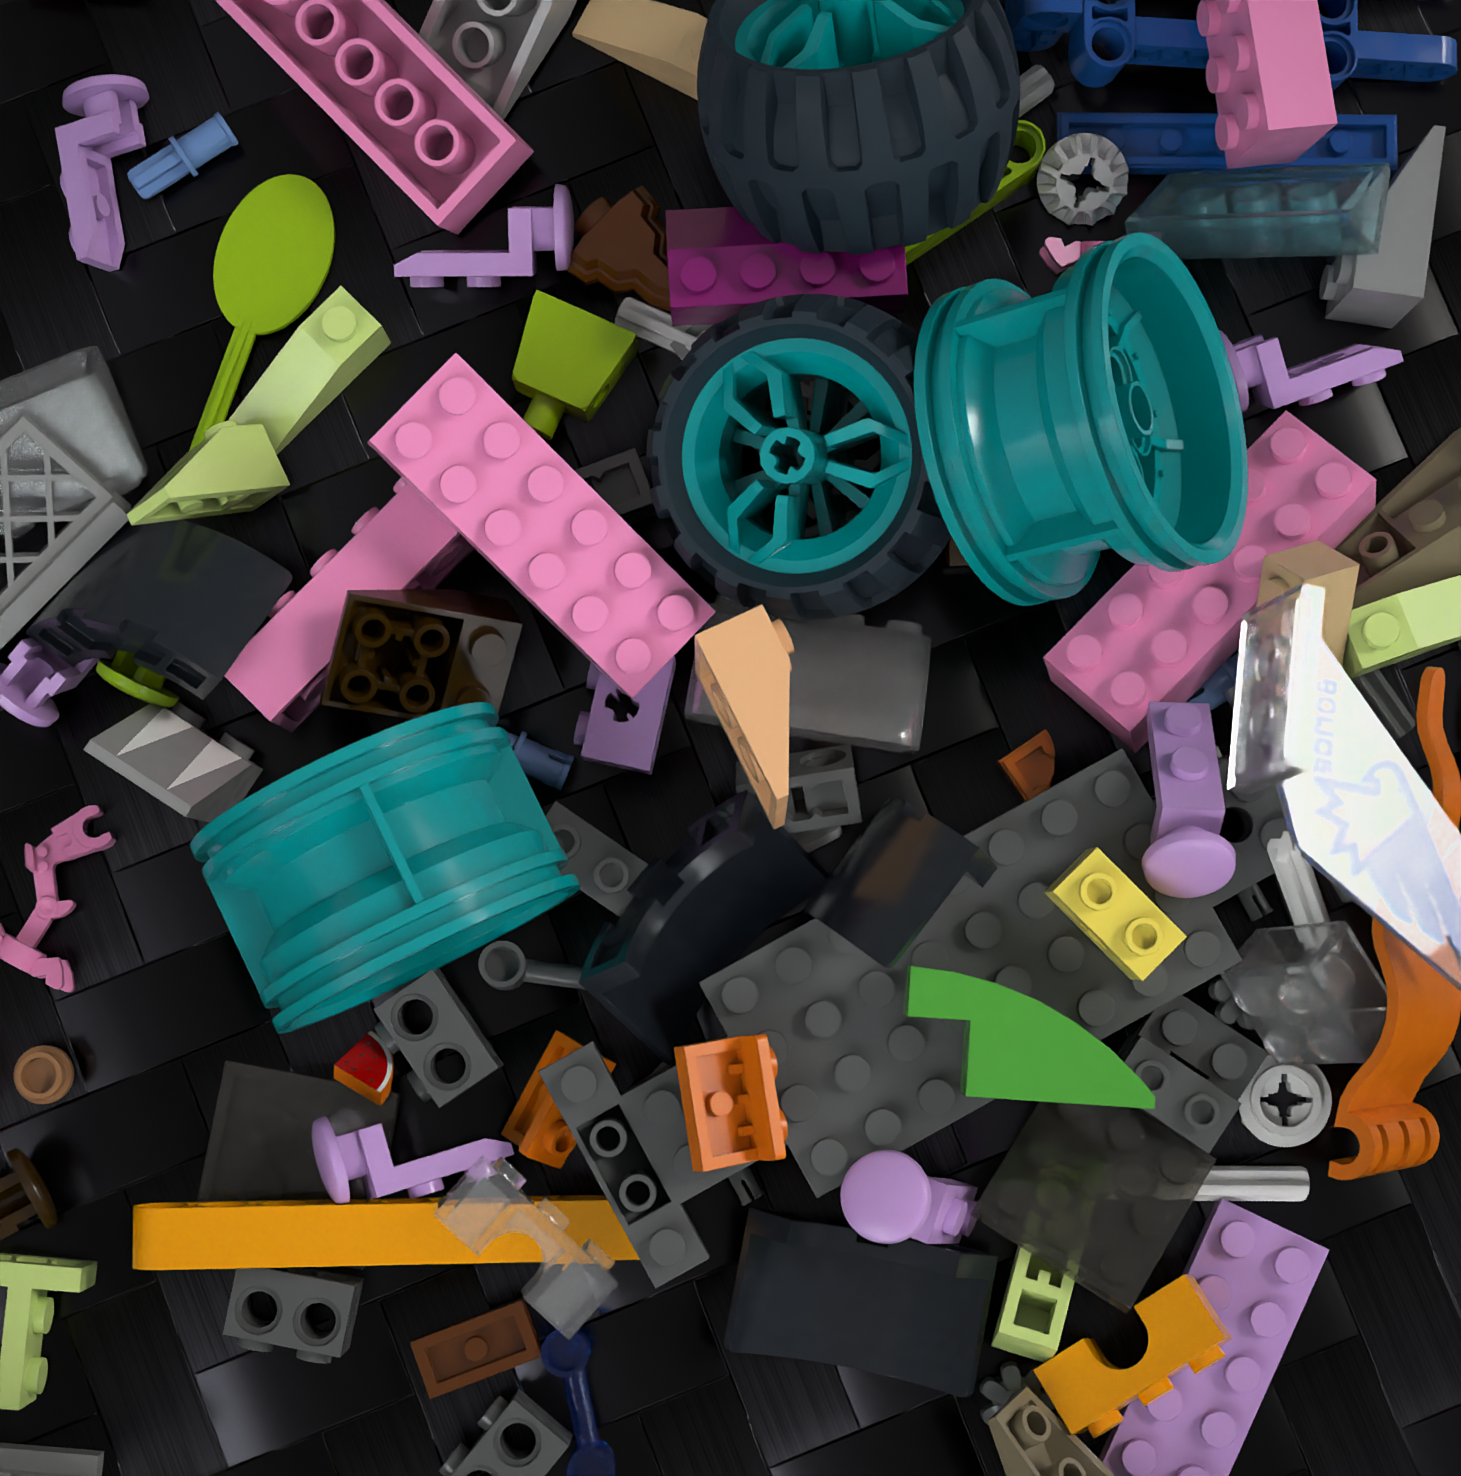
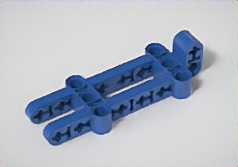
M1005 0V15L1013 36L1016 51L1035 52L1051 48L1064 32L1068 33L1070 71L1075 79L1084 86L1097 88L1107 85L1115 78L1125 64L1206 69L1209 60L1206 37L1200 35L1197 20L1135 16V0H1110L1111 4H1104L1098 0ZM1317 0L1318 5L1322 6L1329 18H1326L1320 14L1332 92L1348 77L1431 82L1449 78L1458 71L1457 42L1455 39L1438 35L1359 31L1357 0ZM1096 44L1105 48L1111 56V61L1099 58L1093 51L1092 45Z

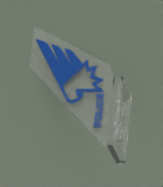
M1301 583L1242 615L1227 790L1251 794L1276 784L1293 850L1461 992V834L1322 640L1321 629L1325 588Z

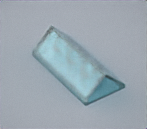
M1389 162L1169 173L1124 222L1126 233L1143 232L1151 234L1165 243L1179 259L1378 254L1390 180Z

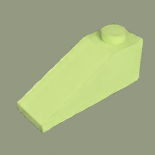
M340 286L297 328L229 420L236 421L237 425L263 424L277 455L391 344V341L382 325Z
M228 420L207 429L203 434L205 440L186 453L129 511L127 517L130 524L139 525L254 511L290 486L263 424L237 425L236 421Z
M1461 575L1397 593L1353 609L1351 611L1342 662L1348 680L1461 640Z
M1045 1161L1042 1162L991 1343L992 1347L1043 1363L1050 1360L1057 1352L1101 1178ZM1079 1187L1085 1188L1084 1192L1081 1191Z

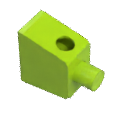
M536 290L512 374L515 389L521 394L532 398L523 420L540 437L549 440L552 439L564 413L589 422L636 356L639 349L637 334Z

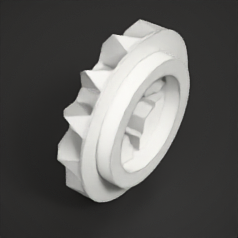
M1092 133L1073 134L1055 143L1044 155L1037 173V189L1045 208L1056 218L1068 225L1087 224L1093 226L1096 221L1105 216L1113 215L1122 198L1127 195L1129 169L1121 151L1110 140ZM1092 158L1090 163L1092 165L1091 174L1101 185H1104V188L1099 186L1096 189L1087 187L1083 196L1080 195L1078 202H1076V188L1074 184L1068 181L1066 177L1061 176V173L1069 176L1071 173L1081 174L1084 166H1088L1089 160Z
M1286 1052L1267 1055L1238 1100L1242 1103L1239 1107L1241 1122L1260 1141L1278 1147L1299 1146L1313 1139L1327 1123L1332 1106L1330 1086L1323 1072L1307 1058ZM1281 1074H1283V1082H1286L1288 1092L1295 1093L1300 1097H1306V1102H1297V1105H1289L1287 1107L1286 1115L1283 1116L1284 1125H1282V1117L1279 1116L1278 1107L1269 1105L1267 1102H1260V1097H1268V1094L1278 1092L1279 1083H1282Z

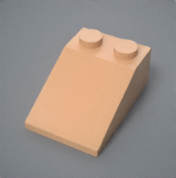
M759 605L695 635V673L773 829L785 825L789 795V687L792 665L788 655L794 653V646L783 622L780 619L771 622L763 605Z

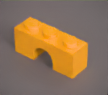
M1183 1274L1134 1306L1148 1332L1146 1353L1136 1365L1127 1369L1115 1366L1104 1356L1094 1339L1083 1338L1033 1370L1071 1435L1084 1433L1089 1430L1093 1438L1104 1434L1124 1421L1123 1416L1119 1412L1123 1407L1138 1398L1145 1407L1175 1388L1170 1381V1378L1189 1366L1196 1375L1226 1356L1221 1346L1233 1338L1192 1275Z

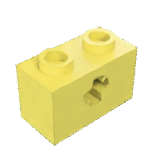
M1098 847L1086 849L1044 891L1130 980L1144 981L1187 937Z

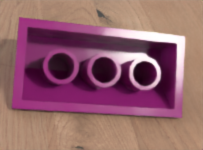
M735 207L665 211L672 327L718 324L741 311L744 307L756 302L775 297L807 293L835 295L854 299L876 307L888 314H900L904 311L908 296L905 247L902 244L875 249L874 253L850 255L849 252L823 251L821 254L800 251L797 246L782 241L776 244L761 236L754 225L747 223Z

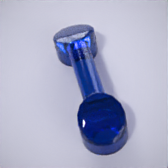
M571 1326L556 1328L549 1333L542 1344L541 1359L543 1365L551 1374L562 1377L577 1443V1449L574 1451L567 1467V1476H615L617 1460L609 1445L600 1441L584 1366L591 1353V1343L587 1335L580 1329Z

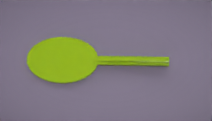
M286 174L273 177L258 185L239 203L221 234L214 261V290L222 313L235 329L189 451L205 440L203 434L207 429L225 421L256 336L277 332L298 319L314 301L327 277L335 246L334 217L331 206L321 188L306 177Z

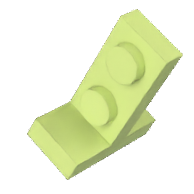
M0 1253V1286L8 1287L0 1355V1409L20 1410L35 1401L36 1395L43 1392L47 1379L48 1362L45 1357H41L43 1334L49 1332L54 1316V1300L51 1297H47L48 1290L80 1293L94 1286L98 1261Z

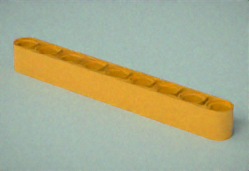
M605 1194L350 1199V1202L345 1204H336L332 1199L162 1202L133 1206L132 1268L138 1270L640 1260Z

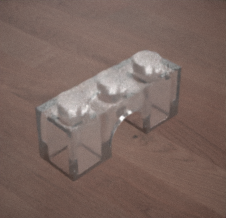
M482 1154L433 1208V1215L478 1257L493 1240L506 1233H522L534 1239L541 1248V1263L536 1274L521 1289L523 1298L569 1340L618 1286L619 1283L615 1276L609 1272L616 1262L592 1239L589 1238L581 1246L565 1231V1228L572 1221L546 1197L538 1205L520 1189L527 1180L502 1156L494 1163H491Z

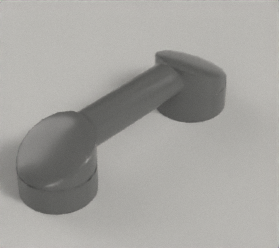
M496 941L489 944L482 951L478 965L481 976L488 985L500 991H511L520 987L523 982L586 990L578 983L583 966L525 959L521 949L509 941Z

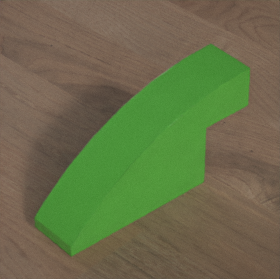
M906 965L904 1015L964 1020L960 1092L967 1097L1155 1109L1156 1096L1109 1047L1079 1024L1049 1006L998 983L948 970Z

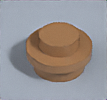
M51 1045L30 1048L20 1056L14 1068L16 1089L23 1098L35 1104H49L60 1100L68 1093L74 1080V1067L71 1059L63 1050Z

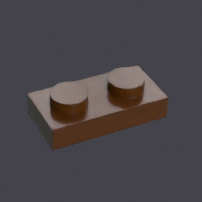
M524 1297L416 1337L410 1342L430 1399L540 1358L544 1353Z

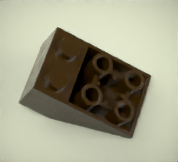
M454 589L347 590L320 703L326 706L415 719L462 704L488 702L494 706L498 714L523 624L508 599Z

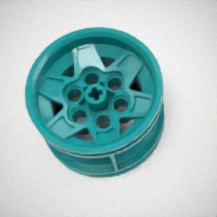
M1138 232L1122 236L1114 241H1106L1094 245L1080 256L1074 266L1067 268L1059 276L1052 292L1031 298L1026 292L1008 281L986 279L967 287L949 291L940 296L930 307L919 333L914 364L915 413L922 455L934 497L954 542L974 573L992 592L1002 599L1020 606H1032L1050 600L1070 597L1082 590L1090 580L1096 568L1100 551L1110 548L1132 563L1153 565L1167 572H1180L1196 566L1214 564L1230 555L1241 535L1248 496L1247 447L1239 396L1224 343L1208 304L1186 266L1165 243L1151 234Z
M474 702L442 709L398 724L345 746L282 777L245 798L207 824L192 839L190 849L197 861L206 862L202 868L203 877L213 894L265 1008L280 1007L281 1012L272 1019L278 1034L291 1032L325 1020L420 978L430 970L449 964L533 920L560 904L581 888V884L575 874L562 876L560 873L567 866L569 860L564 850L561 849L510 745L511 741L505 729L495 727L499 716L491 703Z

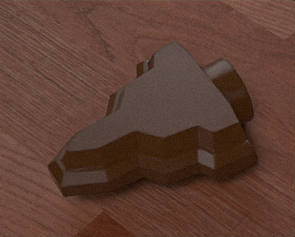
M642 185L629 192L615 205L604 196L595 200L581 214L574 225V232L581 240L572 251L570 266L566 271L585 285L599 282L615 294L635 292L650 306L671 312L667 235L665 227L658 220L661 210L660 205Z

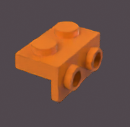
M556 1030L501 1135L518 1145L519 1152L526 1157L561 1169L568 1154L573 1150L577 1142L538 1071L583 1047L585 1044L570 1035ZM601 1055L610 1073H612L616 1063Z
M738 1035L674 1047L693 1171L706 1172L758 1160L775 1161L785 1159L786 1150L784 1142L787 1139L788 1127L785 1115L778 1105L775 1086L778 1063L773 1049L769 1046L767 1035Z

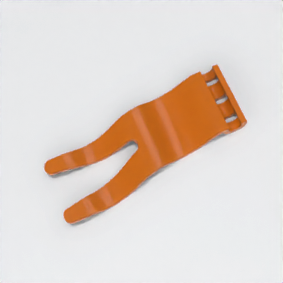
M1427 667L1420 681L1416 717L1418 735L1430 766L1433 781V801L1426 826L1441 859L1452 843L1461 817V779L1443 729L1445 673L1440 667ZM1461 839L1441 860L1454 892H1456L1461 884ZM1378 897L1373 911L1372 936L1374 949L1386 982V1020L1381 1037L1373 1053L1348 1082L1339 1101L1334 1127L1350 1129L1359 1140L1360 1150L1358 1156L1331 1160L1329 1162L1328 1176L1338 1180H1352L1415 1167L1426 1163L1433 1157L1440 1139L1437 1122L1426 1108L1413 1103V1100L1424 1078L1441 1060L1451 1045L1461 1013L1460 976L1448 946L1438 940L1440 944L1438 946L1419 933L1415 925L1407 920L1408 927L1391 917Z

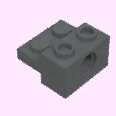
M1181 995L1148 1013L1134 1035L1128 1036L1116 1055L1156 1096L1155 1109H1135L1194 1149L1209 1154L1242 1103L1238 1101L1269 1053ZM1171 1053L1176 1055L1177 1057H1179L1180 1059H1182L1183 1061H1185L1186 1063L1200 1071V1073L1204 1075L1205 1078H1203L1202 1076H1200L1199 1074H1197L1196 1072H1194L1193 1070H1191L1190 1068H1188L1187 1066H1185L1169 1054Z

